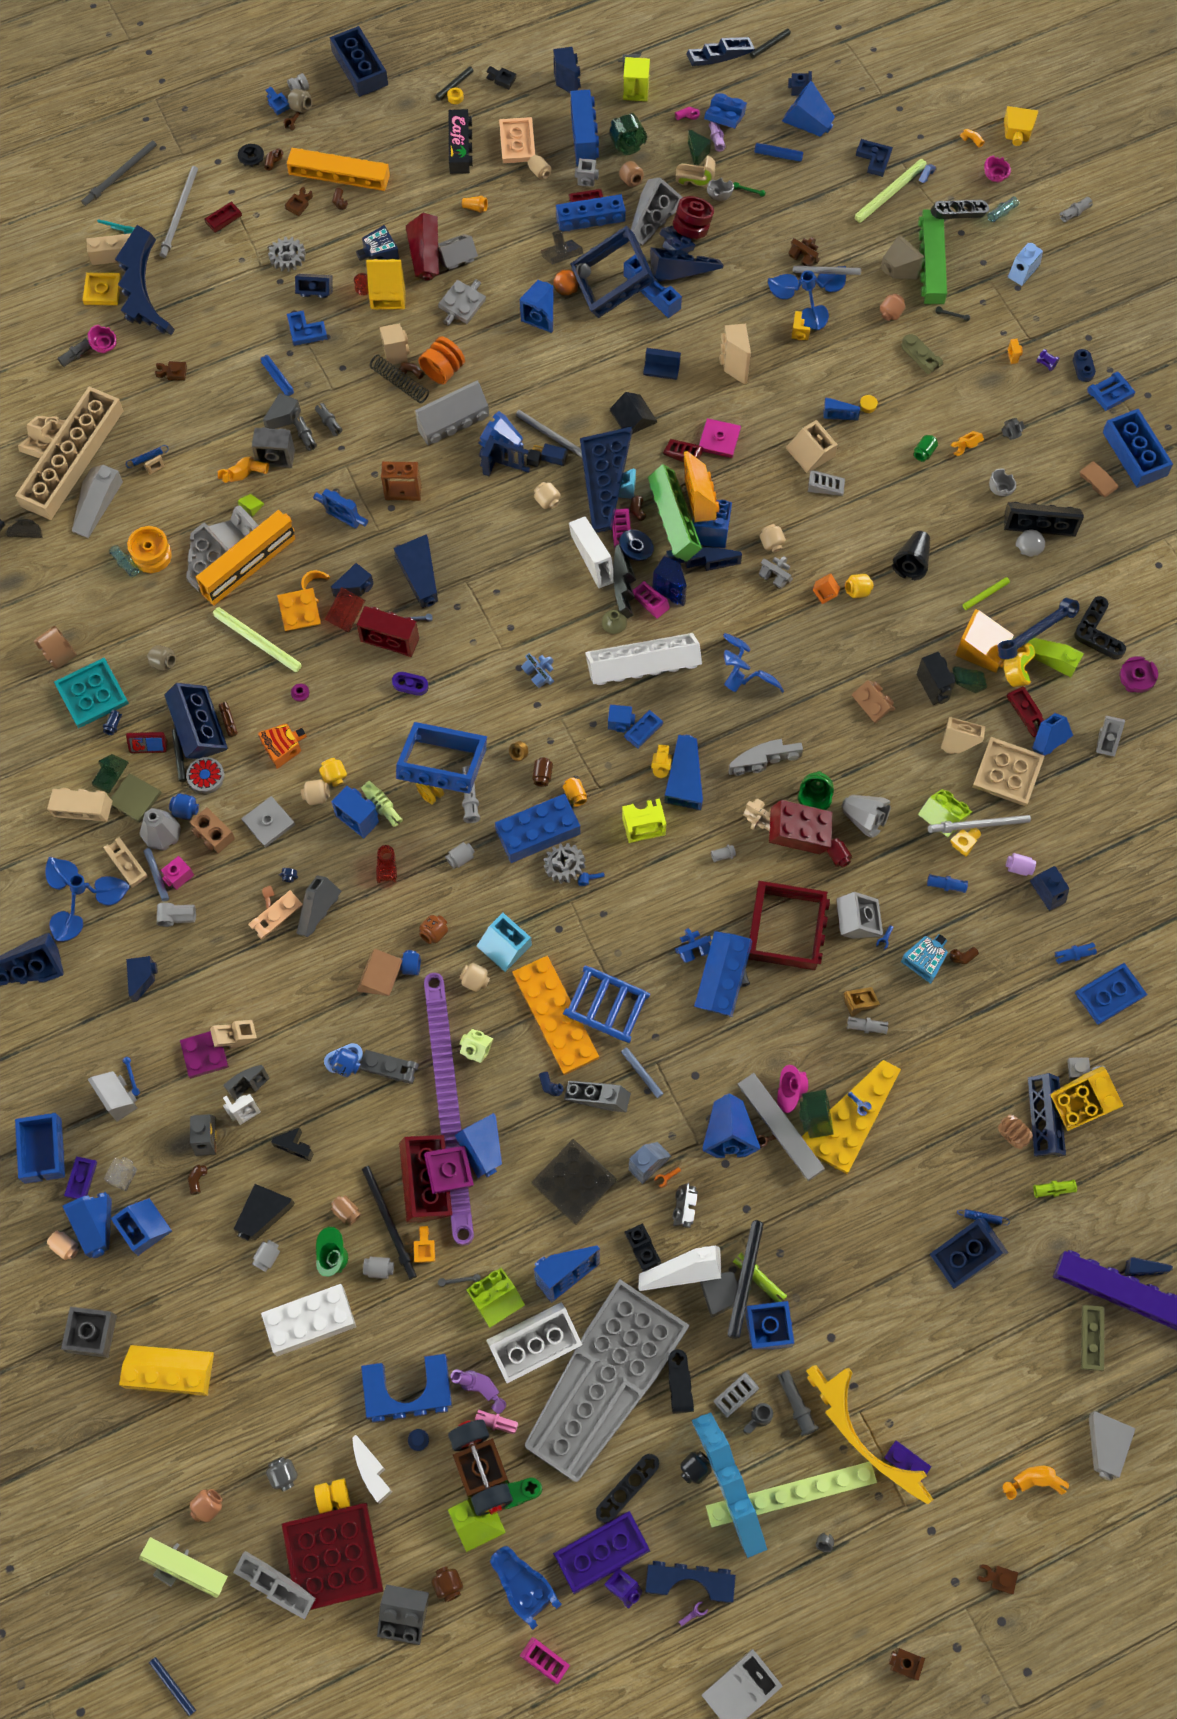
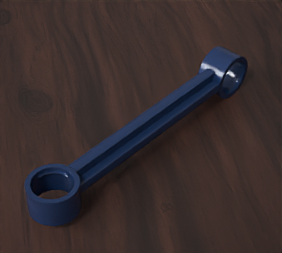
M1064 598L1058 610L1015 639L1000 642L998 644L999 657L1002 659L1016 657L1018 648L1065 616L1074 618L1079 611V602L1074 599Z

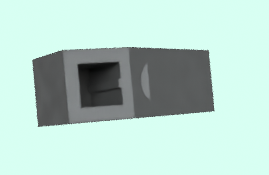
M317 875L306 889L297 929L298 935L305 937L311 935L320 920L327 915L331 905L338 900V896L342 891L327 877Z
M568 1081L564 1100L608 1111L627 1112L631 1093L621 1085Z

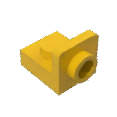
M795 311L792 339L809 340L810 327H804L805 319H801L802 312Z

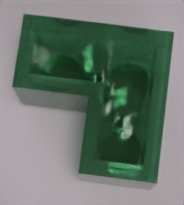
M826 1090L803 1093L799 1114L804 1132L808 1131L810 1138L834 1135Z

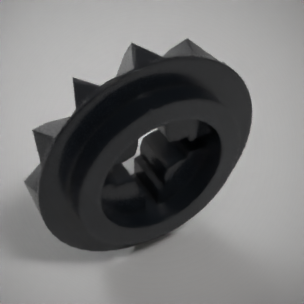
M246 144L238 151V159L245 167L248 165L253 167L254 164L259 165V162L263 161L265 156L262 147L257 144Z

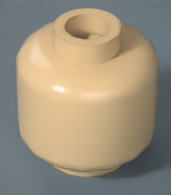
M542 482L535 488L534 498L543 509H553L559 504L560 492L552 483Z
M775 524L764 527L760 534V540L764 549L772 550L773 553L781 550L782 545L786 542L781 527L775 526Z
M322 779L305 782L304 789H301L302 799L306 800L309 805L325 803L327 798L330 797L328 783H324Z
M471 963L469 966L465 965L459 977L462 986L475 992L479 991L481 987L485 989L490 978L487 977V969L475 963Z

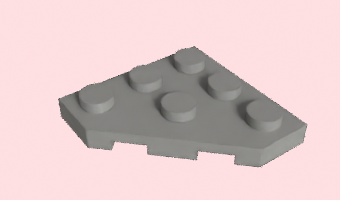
M205 522L190 533L191 542L186 575L187 581L199 593L201 590L196 576L227 552L207 530L208 525Z

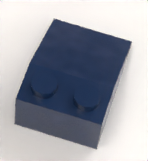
M978 1218L931 1252L930 1256L952 1288L955 1289L1009 1252L985 1218Z

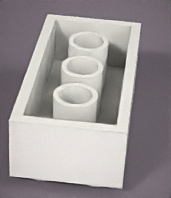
M342 1284L261 1313L272 1351L276 1356L356 1328Z

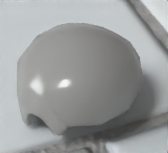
M722 178L711 180L707 185L708 195L718 202L729 199L734 190L732 181L724 182Z
M996 469L991 474L989 487L994 494L1006 497L1015 491L1016 481L1013 478V474L1007 475L1005 473V469Z
M1031 529L1024 531L1017 538L1016 547L1020 549L1021 554L1034 557L1044 550L1045 540L1040 532Z

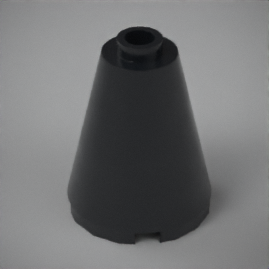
M916 531L894 556L892 568L900 577L905 579L907 576L915 581L922 579L926 575L930 550V536L926 532Z

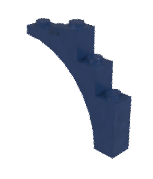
M136 225L115 258L119 263L118 267L125 271L118 286L122 289L121 292L129 297L121 311L125 315L124 318L131 323L135 321L141 324L143 321L149 326L151 324L155 325L156 329L162 334L166 332L172 335L175 329L156 313L146 288V264L156 239L149 231Z

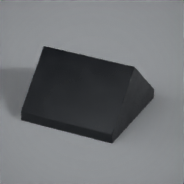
M625 392L610 408V412L620 428L632 427V434L657 423L653 413L639 394Z

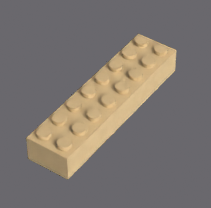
M90 386L87 388L16 493L15 497L20 507L52 520L124 412L118 398Z

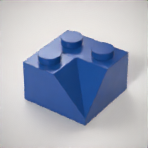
M346 786L331 801L335 815L362 838H365L379 823L376 805L371 800L362 798L361 793L357 789H351Z
M788 1301L746 1306L745 1315L752 1349L773 1350L793 1347L795 1343Z

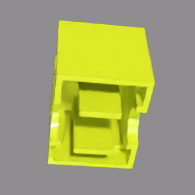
M625 57L623 100L648 101L650 59Z
M660 798L655 799L657 806L654 807L652 801L648 800L645 809H637L634 804L622 806V819L629 843L666 835L667 824Z

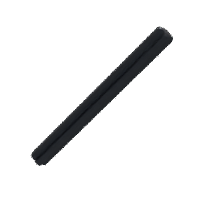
M754 1220L750 1228L727 1334L732 1339L739 1338L764 1226L763 1222L759 1220Z

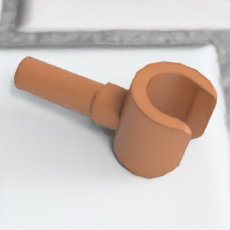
M267 886L262 890L267 909L271 906L269 897L275 895L271 886Z

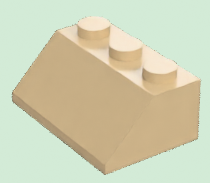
M746 323L725 325L724 333H721L720 365H723L724 372L741 383L747 384L751 350Z

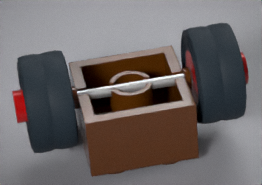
M484 1420L463 1422L458 1425L459 1427L450 1431L448 1437L453 1450L460 1451L453 1454L467 1497L471 1499L477 1516L499 1513L503 1510L502 1508L513 1502V1498L507 1485L509 1480L493 1438L487 1440L489 1432Z

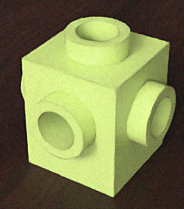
M472 1029L461 1038L460 1045L462 1047L460 1054L470 1060L481 1063L489 1053L493 1038L484 1035L481 1031Z

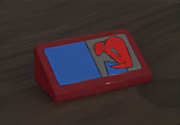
M164 732L126 733L128 749L131 754L167 752V738Z

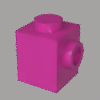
M177 856L161 869L164 876L162 880L168 887L172 885L176 890L194 876L191 868L180 856Z

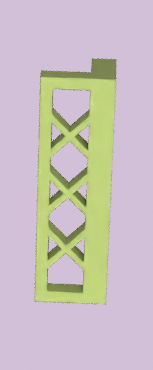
M151 1537L139 1557L140 1560L215 1598L219 1596L228 1577Z

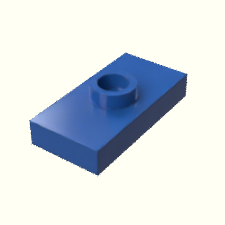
M649 710L624 734V738L636 748H639L663 725V721Z

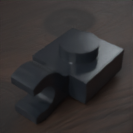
M489 66L486 71L489 73L486 77L488 80L494 81V84L508 90L516 79V73L501 68L499 71Z

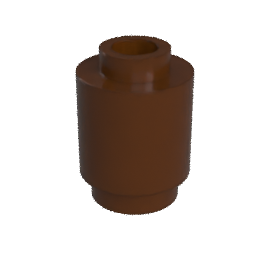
M541 757L535 760L532 779L536 786L546 787L551 782L553 763L550 759Z

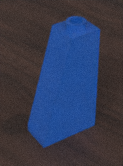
M678 735L664 803L701 810L703 796L697 738H693L691 735Z

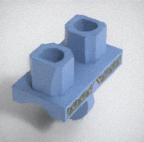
M528 653L525 656L528 660L525 661L521 668L528 675L534 670L538 672L531 679L538 688L546 683L551 685L554 680L545 669L549 672L554 669L551 666L554 661L552 657L545 658L541 655L538 658L541 661L539 663L535 657Z

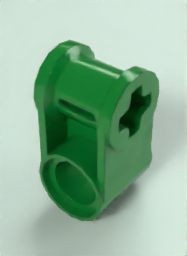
M532 1477L507 1484L513 1502L507 1505L505 1509L519 1506L524 1502L539 1497L543 1490L542 1484ZM531 1482L534 1485H537L538 1487L535 1488L534 1494H532L530 1491H527V1488L530 1487L529 1483Z

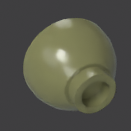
M616 609L607 611L602 618L603 629L611 634H618L627 626L626 617Z

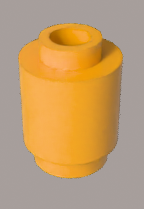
M567 779L563 789L569 803L574 807L585 804L587 802V794L580 779Z

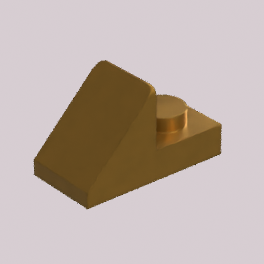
M872 987L843 993L844 1002L852 1017L862 1010L876 1008L880 1005Z

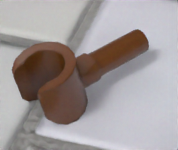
M296 112L292 118L284 120L285 128L290 125V130L293 131L295 129L294 123L300 115L299 112Z
M764 1135L757 1136L760 1148L766 1146L769 1141L775 1140L776 1137L774 1135L766 1137Z

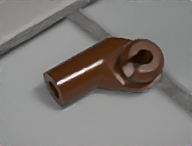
M277 148L267 154L264 165L266 170L271 171L273 163L282 159L283 150Z
M402 362L398 368L404 374L407 371L412 372L418 379H422L425 375L414 363Z
M975 947L970 948L966 953L957 951V949L950 951L951 961L959 964H968L979 955Z

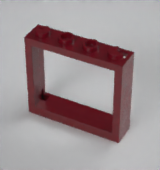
M758 881L749 937L753 942L748 959L816 970L817 964L821 965L823 953H819L820 946H824L825 941L822 929L826 928L828 917L824 916L825 910H829L830 899H827L828 892ZM764 894L819 903L811 959L756 950Z

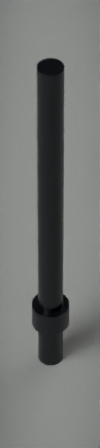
M369 1166L362 1168L364 1176L399 1254L398 1260L401 1266H404L409 1280L417 1277L411 1264L412 1258L405 1250Z

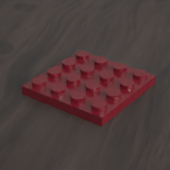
M367 1503L282 1523L291 1580L316 1598L310 1610L384 1592Z

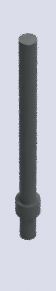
M152 140L98 187L91 189L90 193L81 200L82 204L86 206L92 200L99 198L106 188L157 146L156 142Z

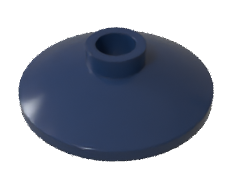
M627 530L619 539L622 552L633 560H646L653 553L654 546L651 539L641 531Z

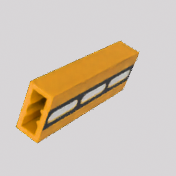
M277 510L199 573L196 579L202 595L215 606L295 540V530L292 527L291 518L286 513L283 514L280 510Z

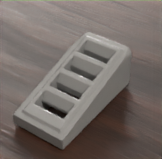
M810 470L808 492L843 496L845 479ZM836 483L839 484V489L835 488Z
M745 1372L713 1402L728 1418L759 1390V1387ZM743 1380L750 1387L751 1391L748 1392L741 1384ZM735 1387H738L745 1395L743 1398L734 1389ZM730 1392H731V1393L733 1394V1396L738 1400V1402H737L736 1404H735L734 1401L729 1397L728 1394H729ZM723 1398L732 1406L730 1410L721 1401Z

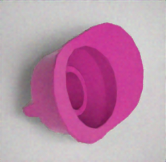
M786 1065L780 1075L777 1104L783 1113L793 1111L797 1106L798 1100L808 1091L809 1084L806 1073L798 1071L793 1065Z

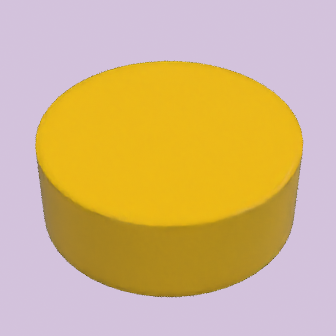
M451 88L447 92L448 101L451 104H460L464 99L463 91L460 88Z
M865 395L860 400V409L865 413H872L876 410L878 401L872 395Z

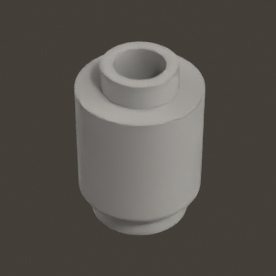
M463 842L450 850L445 857L454 869L472 860L475 851L469 843L465 844Z
M269 1239L267 1243L262 1241L253 1257L252 1265L265 1272L268 1268L271 1269L280 1253L277 1249L279 1245Z
M370 1257L364 1259L363 1275H368V1278L388 1279L389 1275H393L394 1262H390V1258Z

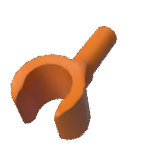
M677 1167L666 1175L659 1174L654 1180L657 1181L659 1178H664V1183L659 1185L660 1188H663L667 1185V1181L679 1173L681 1169Z

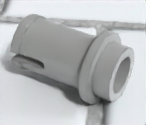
M727 844V847L712 850L711 856L713 862L716 863L727 858L733 859L736 856L733 845L729 846Z

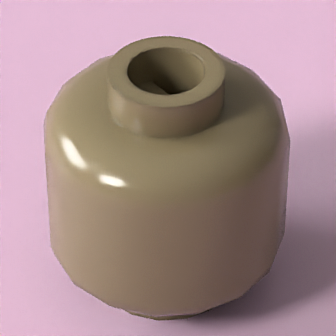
M293 89L288 95V104L290 109L305 113L312 106V98L310 93L305 90Z
M156 645L148 652V662L152 668L168 671L176 663L175 653L168 647Z

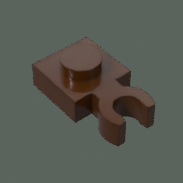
M305 187L300 189L299 195L293 194L285 204V209L297 216L303 213L309 205L308 201L313 197L311 190L308 194H305Z
M169 361L168 366H165L163 363L156 364L157 369L161 370L155 371L156 377L163 378L167 376L168 380L185 381L186 362Z
M985 1564L979 1566V1568L986 1570L987 1575L985 1578L977 1576L978 1581H992V1589L1011 1595L1014 1594L1018 1572L1000 1566H995V1571H992Z

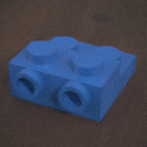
M716 93L711 100L704 119L736 128L745 115L747 102H743L739 98H730L726 94Z

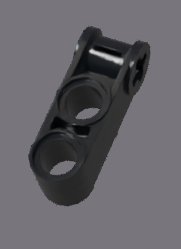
M676 1349L670 1353L668 1358L672 1413L694 1412L687 1355L684 1351ZM675 1355H679L681 1359L683 1358L680 1365H676L674 1361L672 1362Z

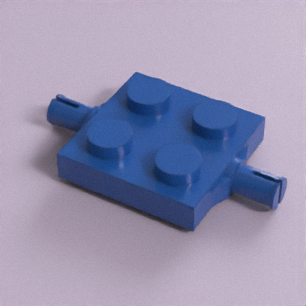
M325 489L322 495L318 492L314 494V500L324 505L326 513L354 528H357L359 524L364 527L367 525L368 519L358 514L356 504L352 500L345 499L336 491Z

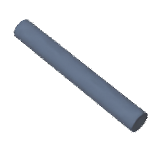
M150 848L145 849L143 852L161 900L167 901L169 896Z
M627 1047L621 1051L623 1056L657 1099L660 1098L664 1093Z

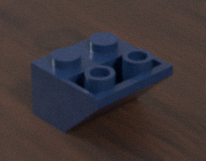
M573 47L553 49L556 86L569 93L570 91L578 90V88H581L580 78H578L581 74L580 67L576 65L578 64L577 53H574Z

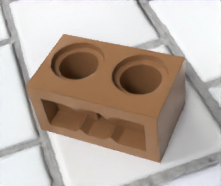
M207 807L190 821L192 826L191 832L198 839L201 837L204 840V845L210 851L214 850L217 854L235 840L232 831ZM203 824H209L207 827L201 828ZM221 836L219 840H213L214 837Z

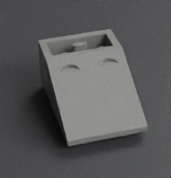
M751 1649L702 1694V1697L720 1719H747L782 1687V1684L757 1653Z

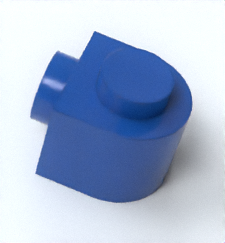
M406 950L403 953L399 970H402V974L419 975L421 966L420 955L416 951Z

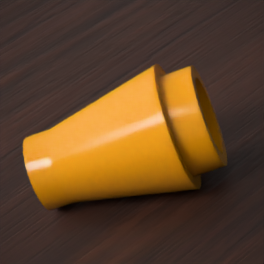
M482 195L462 199V208L480 213L487 211L488 200Z

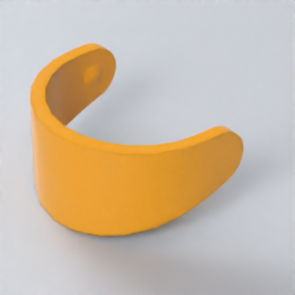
M317 570L309 571L302 578V589H306L308 583L313 579L322 578L329 580L330 576Z

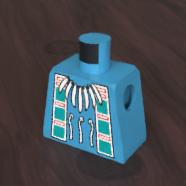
M940 934L934 940L927 936L923 937L903 955L901 962L931 984L948 953L947 950L942 948L947 942L946 938Z

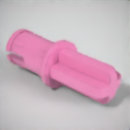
M481 1410L477 1411L478 1414H476L475 1420H484L486 1426L491 1427L493 1431L498 1429L511 1434L516 1432L518 1426L516 1421L500 1417L498 1413L494 1415Z

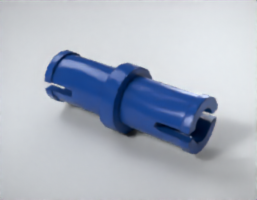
M929 874L927 886L943 888L944 891L954 890L966 893L968 881L952 879L951 876L941 877Z
M1093 942L1078 947L1074 945L1070 949L1056 951L1055 958L1064 956L1056 959L1058 964L1070 960L1078 961L1082 957L1096 955L1097 950L1092 949L1096 947Z

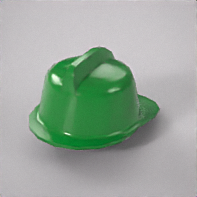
M329 1226L322 1229L316 1240V1266L319 1274L325 1277L341 1273L349 1259L348 1252L343 1246L342 1234L337 1228Z

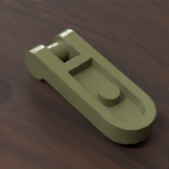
M908 334L903 337L902 349L927 374L932 373L935 368L943 365V360L936 356L917 336Z

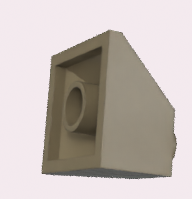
M899 235L883 256L881 269L885 274L894 279L917 280L920 276L924 256Z

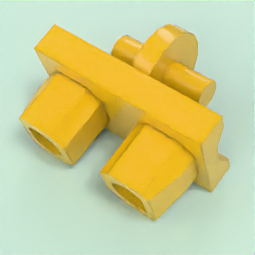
M658 745L657 753L653 754L651 768H653V773L656 777L664 778L668 775L671 768L672 755H669L668 745Z

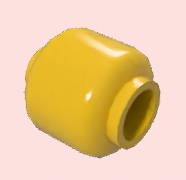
M867 574L851 575L845 582L846 593L852 598L868 597L874 587L873 581Z
M330 758L321 763L322 766L319 772L324 783L332 784L333 787L344 783L343 779L346 778L347 772L342 761Z

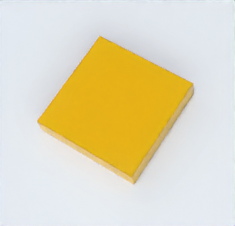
M86 273L82 300L84 305H118L120 293L118 283L121 280V274Z

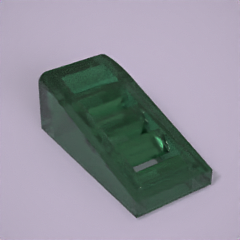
M957 666L952 668L957 685L973 693H978L987 688L983 672Z

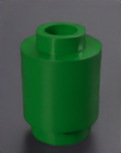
M924 435L914 449V457L921 462L928 460L938 447L937 439L932 435Z

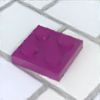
M211 1031L180 1040L190 1079L229 1068L224 1046L214 1047Z
M465 1146L430 1151L424 1154L433 1194L470 1188L474 1185Z

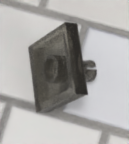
M562 230L552 233L555 242L554 246L541 250L542 257L552 265L584 254L582 247L573 240L564 241Z

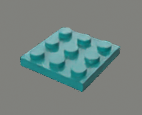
M105 658L54 681L78 729L109 714L112 710H118L129 704Z

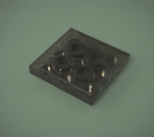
M572 1139L531 1184L571 1222L577 1225L612 1188L618 1179L579 1143Z

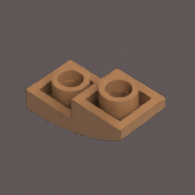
M1094 461L1079 471L1080 477L1092 484L1093 490L1104 498L1119 488L1111 476Z

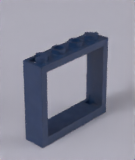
M628 226L621 230L619 229L618 232L570 263L590 311L598 318L655 282V278L636 236ZM630 241L643 270L596 301L587 278L583 279L578 276L576 267L580 263H585L592 267Z

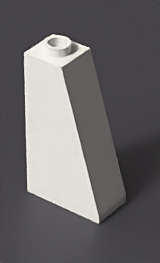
M582 517L569 522L571 537L597 587L602 588L614 583L611 555L587 518Z

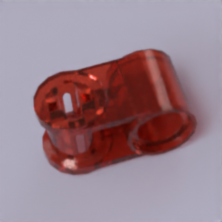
M382 845L377 851V883H381V881L397 883L396 856L394 849L389 845ZM386 853L391 854V857L388 859L382 858Z

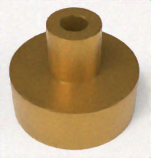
M522 741L511 744L509 747L511 758L515 761L525 759L528 756V746Z

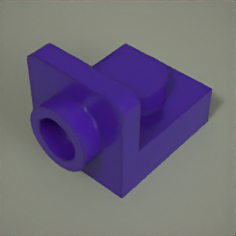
M621 1569L615 1571L604 1584L610 1592L622 1600L624 1606L628 1609L639 1600L642 1594L638 1583Z

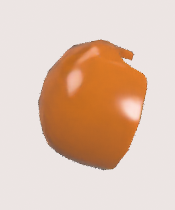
M562 270L556 274L553 285L557 293L571 295L577 292L579 283L573 271Z

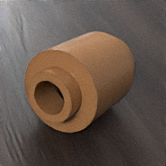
M346 1195L343 1197L338 1196L331 1203L333 1206L331 1211L344 1224L347 1223L351 1226L361 1216L358 1212L359 1209Z

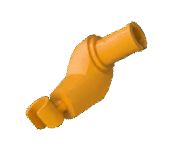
M243 457L236 465L229 469L219 470L218 479H222L224 483H227L228 481L243 480L252 471L267 474L269 463L255 461L253 457Z
M1048 1466L1029 1467L1013 1478L1014 1483L1005 1482L1003 1484V1491L1009 1500L1016 1498V1489L1018 1488L1023 1492L1033 1486H1050L1061 1495L1067 1491L1061 1488L1060 1485L1066 1489L1069 1488V1483L1058 1477L1055 1470Z

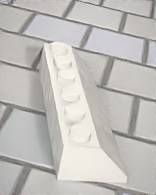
M693 633L585 652L593 684L604 685L607 681L614 680L615 682L624 681L625 678H641L646 674L659 675L663 671L676 672L679 668L686 667L692 669L696 668L697 665H702L700 644Z

